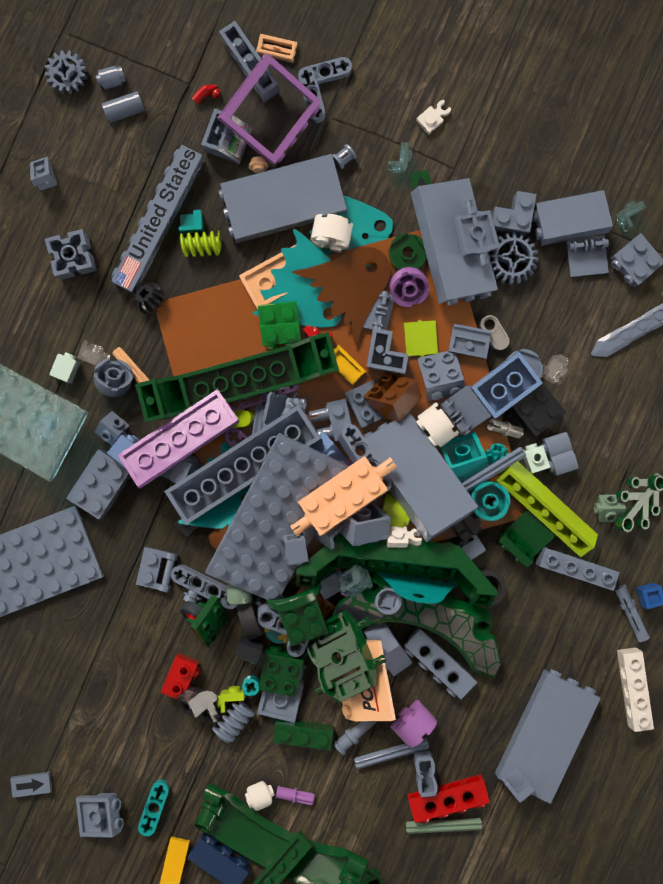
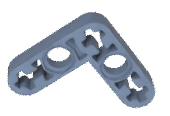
M336 58L304 67L299 71V82L308 90L315 91L317 97L321 100V103L318 105L320 107L318 112L321 113H319V117L315 115L310 116L311 122L320 123L325 118V109L318 84L349 76L352 71V63L348 58ZM341 64L347 66L346 71H343L342 68H340ZM333 65H335L336 74H334ZM328 68L330 70L329 76L324 77L320 75V70ZM305 73L310 76L309 86H307L306 79L303 78ZM303 96L304 103L307 109L311 102Z

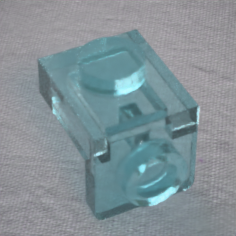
M401 142L399 161H388L387 170H391L393 173L406 171L408 161H411L412 149H409V143Z
M632 201L624 206L625 209L617 214L618 225L624 231L633 227L630 217L646 208L643 201L638 203Z

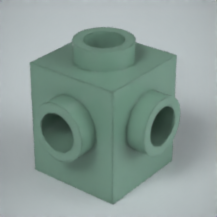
M599 495L597 503H594V513L598 514L599 522H616L617 518L625 515V503L618 501L616 495Z

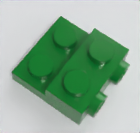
M296 300L258 305L262 346L267 345L268 349L277 348L278 344L286 343V346L301 341Z

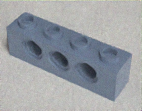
M233 21L219 31L221 41L245 76L248 77L261 58L236 21ZM268 68L253 86L264 103L280 92L279 84Z
M546 547L539 551L535 563L540 567L613 591L620 573Z
M418 627L403 642L406 647L404 649L405 652L412 658L416 656L420 660L418 664L425 671L429 669L433 672L434 675L432 677L439 684L443 682L448 687L446 690L454 698L458 696L462 699L477 683L475 678L422 628ZM423 646L430 648L429 653L426 655L419 653ZM436 660H443V666L435 668L434 662ZM456 673L457 679L449 681V674Z

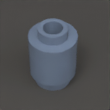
M115 65L98 70L99 74L96 75L99 87L103 86L104 90L120 86L123 82H126L121 66L116 67Z

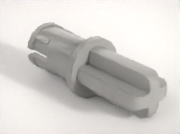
M492 418L489 422L494 425H487L488 430L501 433L502 436L520 438L524 435L523 428L512 425L508 421L502 422Z

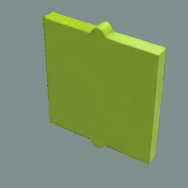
M418 320V322L404 323L406 354H409L408 356L424 357V355L438 354L436 321Z

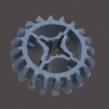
M515 232L512 233L511 238L508 233L504 234V239L501 236L498 237L500 248L510 244L508 253L498 255L500 248L488 251L490 253V260H492L493 273H497L495 279L497 280L500 276L503 277L501 283H505L508 279L509 285H512L514 280L516 284H519L521 279L523 281L528 279L527 275L532 276V270L537 268L534 263L538 262L539 259L533 256L538 251H532L535 244H528L530 238H527L525 241L522 240L523 234H520L518 238H516ZM517 246L524 251L525 255L518 252ZM511 253L513 255V258L516 259L514 262H512V259L509 258L511 256ZM499 263H504L507 266V271ZM526 263L523 271L514 273L517 264Z

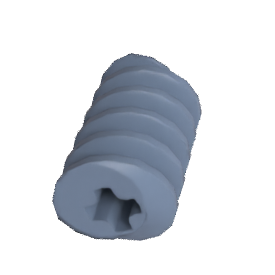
M239 701V705L232 703L235 710L227 709L230 716L223 715L222 718L225 722H217L220 728H212L215 734L226 743L233 742L234 736H238L240 733L239 729H244V723L247 724L250 721L249 717L252 718L254 716L253 710L243 701Z

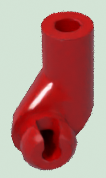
M215 84L203 85L192 96V99L199 104L206 96L211 95L217 99L221 95V91Z

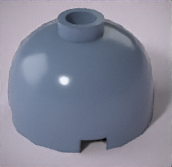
M105 359L99 362L94 370L95 387L101 394L113 398L124 395L132 385V368L126 362L116 359V361Z

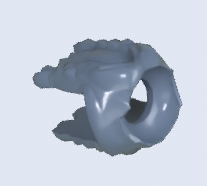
M270 392L263 411L261 429L281 417L283 411L285 414L298 405L305 413L307 401L298 398L293 400L289 398L288 394L281 395Z

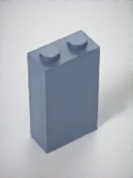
M604 190L536 203L532 221L536 222L537 226L535 231L536 238L540 240L541 246L607 234L613 227Z

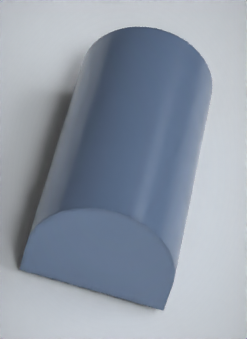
M138 91L102 103L109 123L145 111Z

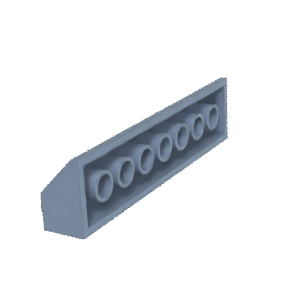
M299 405L164 491L184 523L187 525L251 484L279 433L308 447L321 439L318 431Z

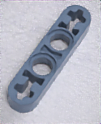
M183 564L176 566L171 571L172 580L187 589L210 599L212 596L210 587L216 586L219 590V594L216 597L219 598L225 608L233 609L239 605L228 603L226 585ZM182 570V575H184L181 578L179 577L178 571ZM197 577L202 581L201 587H196L193 584L194 578Z

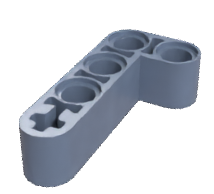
M353 424L345 425L338 434V440L352 463L354 464L365 456L372 467L375 466L376 468L379 466L380 462L359 429ZM355 448H360L363 456L357 455ZM388 475L382 477V481L389 490L391 488V480Z

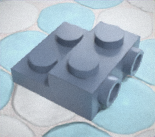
M641 233L610 258L612 266L617 271H620L624 275L625 282L633 287L638 286L663 265L661 256Z
M100 793L96 796L80 795L76 798L80 837H114L121 832L124 822L119 816L121 800L117 798V793Z

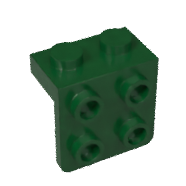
M526 510L501 533L499 542L505 551H510L514 555L515 560L519 564H524L528 568L533 563L534 556L554 538V533L533 513Z
M267 646L259 689L265 692L295 697L298 691L304 657L302 655L293 657L289 655L287 650L282 649L281 646Z

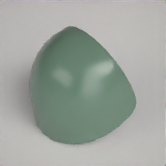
M227 583V601L229 604L252 602V593Z

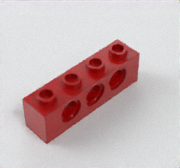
M481 774L437 786L436 796L421 797L419 791L407 794L415 823H426L435 817L445 818L450 813H463L469 808H482L487 803H490ZM471 792L472 795L466 799L463 798L464 793ZM447 797L454 798L449 804L444 802ZM429 802L435 803L434 807L430 809L425 806Z

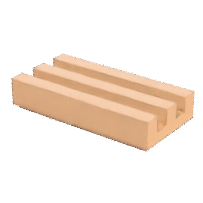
M260 34L256 52L260 56L268 53L274 59L293 63L297 42ZM263 41L292 47V50L275 45L264 44Z

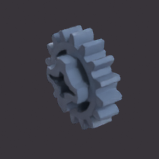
M61 50L59 56L54 53V59L48 58L50 65H45L48 71L44 73L48 78L47 82L50 86L52 85L55 91L59 89L61 94H64L65 90L72 94V89L78 92L77 86H84L82 80H87V76L84 73L88 71L84 66V61L80 59L78 54L73 56L71 51H68L67 55H65L63 50Z

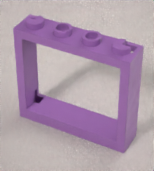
M267 53L262 56L217 119L269 163L275 164L276 162H281L284 158V151L287 147L290 148L296 142L297 138L295 136L298 132H302L307 127L309 117L314 116L319 111L320 107L318 105L321 103V100ZM268 66L272 67L311 102L273 154L230 119Z

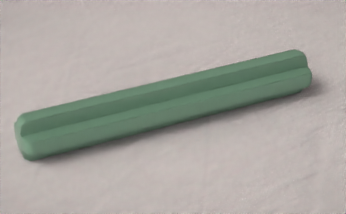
M480 818L430 820L426 823L406 822V832L408 834L482 829Z

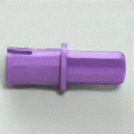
M280 786L277 788L276 798L292 801L293 804L298 802L312 805L314 802L313 793L300 791L297 788L290 789Z

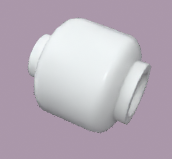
M263 781L249 786L247 793L244 794L249 808H253L256 811L272 804V797L275 796L271 785L267 786Z

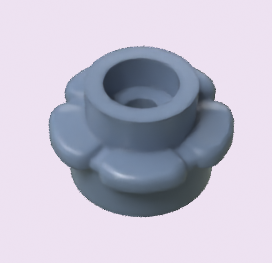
M191 590L184 592L183 600L198 604L199 600L201 601L199 594Z

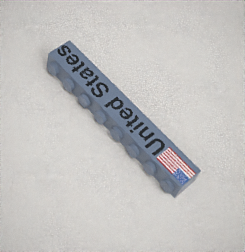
M181 145L180 149H176L174 152L173 162L171 166L166 168L163 182L157 185L156 195L153 200L149 201L145 217H141L139 220V228L136 234L131 236L128 250L122 253L121 263L118 268L114 269L111 278H113L112 282L115 285L136 294L135 290L139 289L205 161L201 154L184 145Z

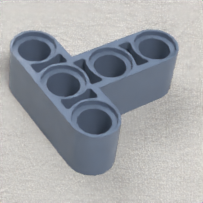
M266 603L260 605L257 611L259 624L265 628L287 635L283 624L280 623L282 620L278 610L271 609ZM265 613L271 614V616L267 618L263 617L262 615ZM287 636L286 645L289 655L293 657L301 656L309 640L294 647L291 646Z

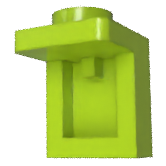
M232 686L227 690L221 691L220 696H218L219 699H217L218 708H221V713L226 712L227 701H244L246 695L243 693V689H240V686Z

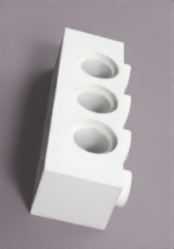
M636 647L617 650L628 726L634 732L654 729L643 652Z

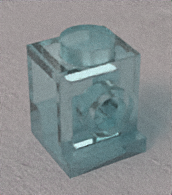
M354 565L338 577L341 591L352 598L364 589L373 587L368 571L358 565Z

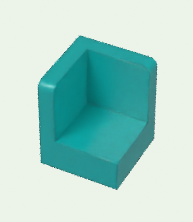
M193 210V214L180 215V233H203L204 220L201 210Z

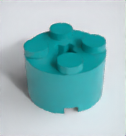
M485 481L469 492V495L478 506L473 514L479 518L495 521L507 513L510 505V495L506 488L499 483ZM487 496L493 498L491 505L485 504Z

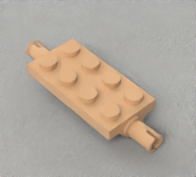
M364 456L298 502L305 512V516L293 525H290L292 530L294 529V533L299 536V534L312 526L315 527L320 536L324 535L388 491L382 481V477L398 467L389 457V459L375 468V466L372 467Z

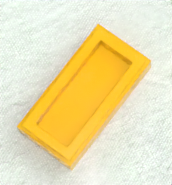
M338 345L334 349L339 367L338 372L353 386L366 371Z

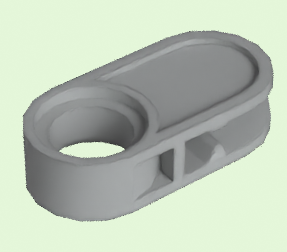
M492 315L485 316L480 322V329L487 330L484 322L492 320L494 322V329L489 330L492 331L490 346L496 351L504 350L509 345L508 335L496 317Z

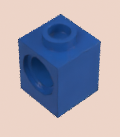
M651 583L635 587L641 607L650 609L663 605L661 585Z

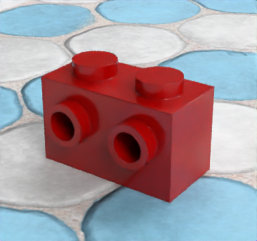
M178 653L161 693L177 699L186 690L192 688L193 686L190 685L192 678L196 679L200 668L197 667L199 661Z

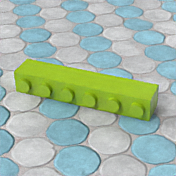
M516 462L498 474L496 481L504 486L508 492L580 557L595 548L598 534L523 465Z

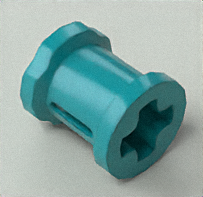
M249 675L244 679L242 689L245 695L252 696L258 693L260 680L257 676ZM251 682L255 683L254 687H252L251 689L248 688V685L251 684Z

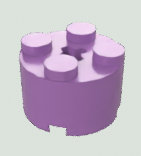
M416 700L409 708L404 707L398 713L400 717L390 727L406 745L412 748L423 741L421 737L425 734L429 735L433 731L437 720L419 700Z

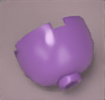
M412 267L398 270L390 281V293L393 300L404 307H412L413 304L422 303L429 293L428 280L424 273Z

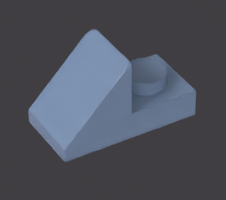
M48 157L30 162V177L34 187L38 186L40 190H44L57 185V180Z

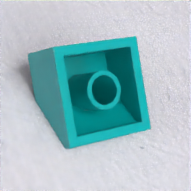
M475 431L465 436L453 438L442 447L439 446L443 459L460 482L469 479L489 466L487 456Z

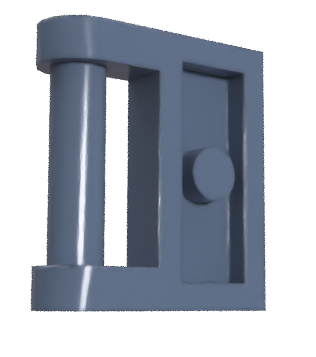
M144 547L136 585L170 592L171 571L173 570L175 560L178 558V554ZM167 558L162 583H157L162 559Z

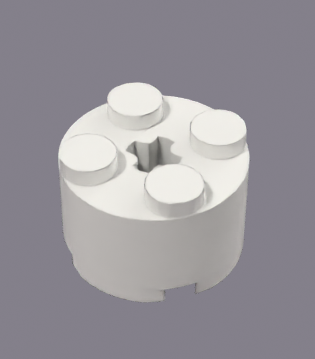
M318 214L315 216L311 241L318 248H330L331 252L341 253L342 249L349 247L353 223L348 224V219L342 216L327 214V217H322V214Z
M436 402L418 415L419 420L416 422L423 431L427 429L430 434L428 438L434 446L439 445L442 447L457 436L459 431L454 432L452 430L455 426L442 409L437 410L436 407L439 405Z

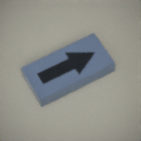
M50 772L12 776L10 778L12 798L52 792Z

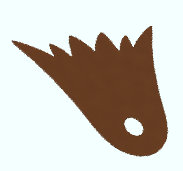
M362 247L329 262L306 269L295 270L292 273L316 279L310 284L311 287H324L317 300L321 302L334 300L331 308V317H336L346 312L344 326H347L352 321L353 339L356 346L372 307L388 283L390 264L385 254L380 250L372 247ZM369 261L377 264V270L373 273L366 270V264Z

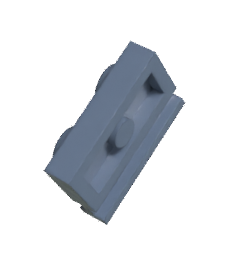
M453 324L448 352L487 359L492 331Z

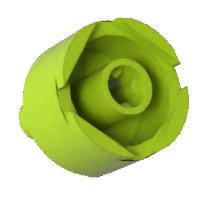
M386 493L382 510L391 518L390 526L402 528L408 526L410 518L393 494Z

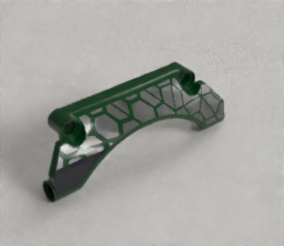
M370 571L367 574L364 588L354 590L339 601L333 609L331 617L347 611L358 622L368 617L371 624L382 622L405 623L432 631L449 641L459 650L468 662L472 672L492 679L495 678L501 664L496 638L494 635L489 634L492 629V613L490 610L470 605V603L447 595L441 602L432 604L414 602L401 597L399 610L391 615H383L375 607V598L381 590L391 588V586L377 572ZM413 594V596L418 598L425 597L421 594Z

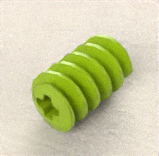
M203 231L202 237H199L198 232H195L194 238H192L190 232H188L186 238H184L182 233L180 234L181 249L185 257H189L190 252L193 257L197 256V252H199L200 256H204L205 251L208 256H211L213 250L216 255L220 254V231H218L217 236L211 231L209 237H207L205 231Z

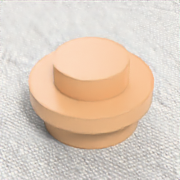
M253 157L249 163V169L257 174L262 173L268 169V163L263 157Z

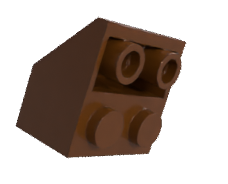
M385 372L363 398L384 418L400 422L422 396L415 379Z

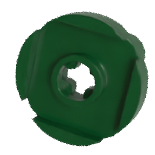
M408 233L397 236L392 241L388 251L389 260L397 270L405 267L419 269L424 264L427 256L423 240L415 234ZM405 248L413 251L411 253L412 257L403 256Z

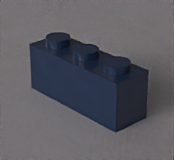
M204 832L191 849L187 858L223 884H241L250 869V865L245 858L236 856L230 848L225 845L222 846L216 839L206 835Z

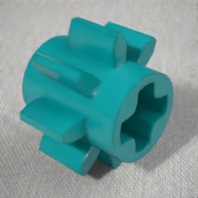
M497 443L491 445L490 450L486 449L485 454L488 463L492 465L509 453L508 448Z

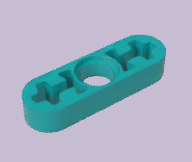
M163 779L157 780L153 784L138 825V830L143 836H151L158 825L170 790L169 783ZM160 785L163 786L164 791H162L159 798H155L158 793L157 788ZM151 803L158 804L159 811L151 812L149 805ZM150 817L152 818L149 830H146L145 824L147 823L148 818Z

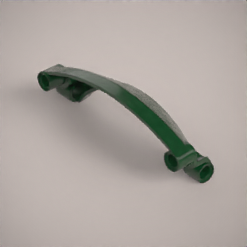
M209 783L204 791L202 799L205 802L194 824L200 831L264 868L270 865L296 835L266 819L252 808L250 809L248 805L234 794L212 783ZM310 840L314 844L313 847L286 876V879L297 884H360L369 860L348 849L324 845Z

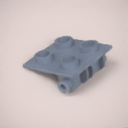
M605 235L567 241L570 277L609 273L606 253L609 241L605 239Z
M382 291L379 294L363 328L387 330L394 302L389 292Z
M377 379L345 393L346 399H348L351 405V410H353V414L356 416L359 422L358 425L361 428L384 418L363 398L377 382Z
M469 384L439 405L459 433L464 436L471 429L492 416Z

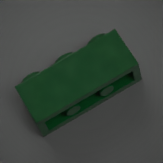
M276 718L273 743L331 751L333 725L295 720V723Z

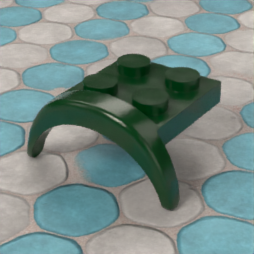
M317 581L308 590L292 597L266 600L268 607L278 610L291 646L328 634V629L316 596L322 589L321 581Z

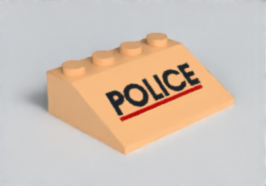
M365 639L373 659L384 655L380 640ZM337 652L336 659L340 663L341 655ZM385 663L377 666V686L342 702V712L345 719L352 721L396 720ZM361 667L338 677V681L361 670Z

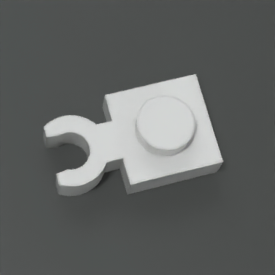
M444 100L439 101L435 110L430 106L416 119L428 135L443 123L441 116L445 117L451 111L450 107L445 111L441 109V106L444 105Z
M389 526L387 547L407 548L408 543L415 546L421 545L422 538L414 537L420 536V532L417 529L407 531V527Z

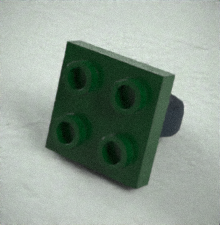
M214 595L210 597L206 604L201 602L195 604L186 601L180 608L181 614L187 619L186 622L200 643L207 648L216 640L217 634L227 624L229 618L221 601Z

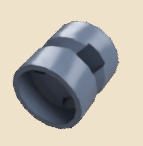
M383 589L376 595L375 607L381 614L391 615L399 610L401 597L393 589Z

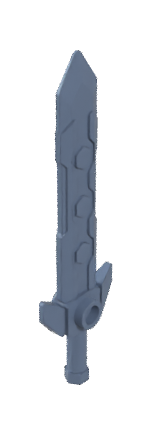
M663 303L629 324L597 340L591 355L608 357L634 340L662 326Z

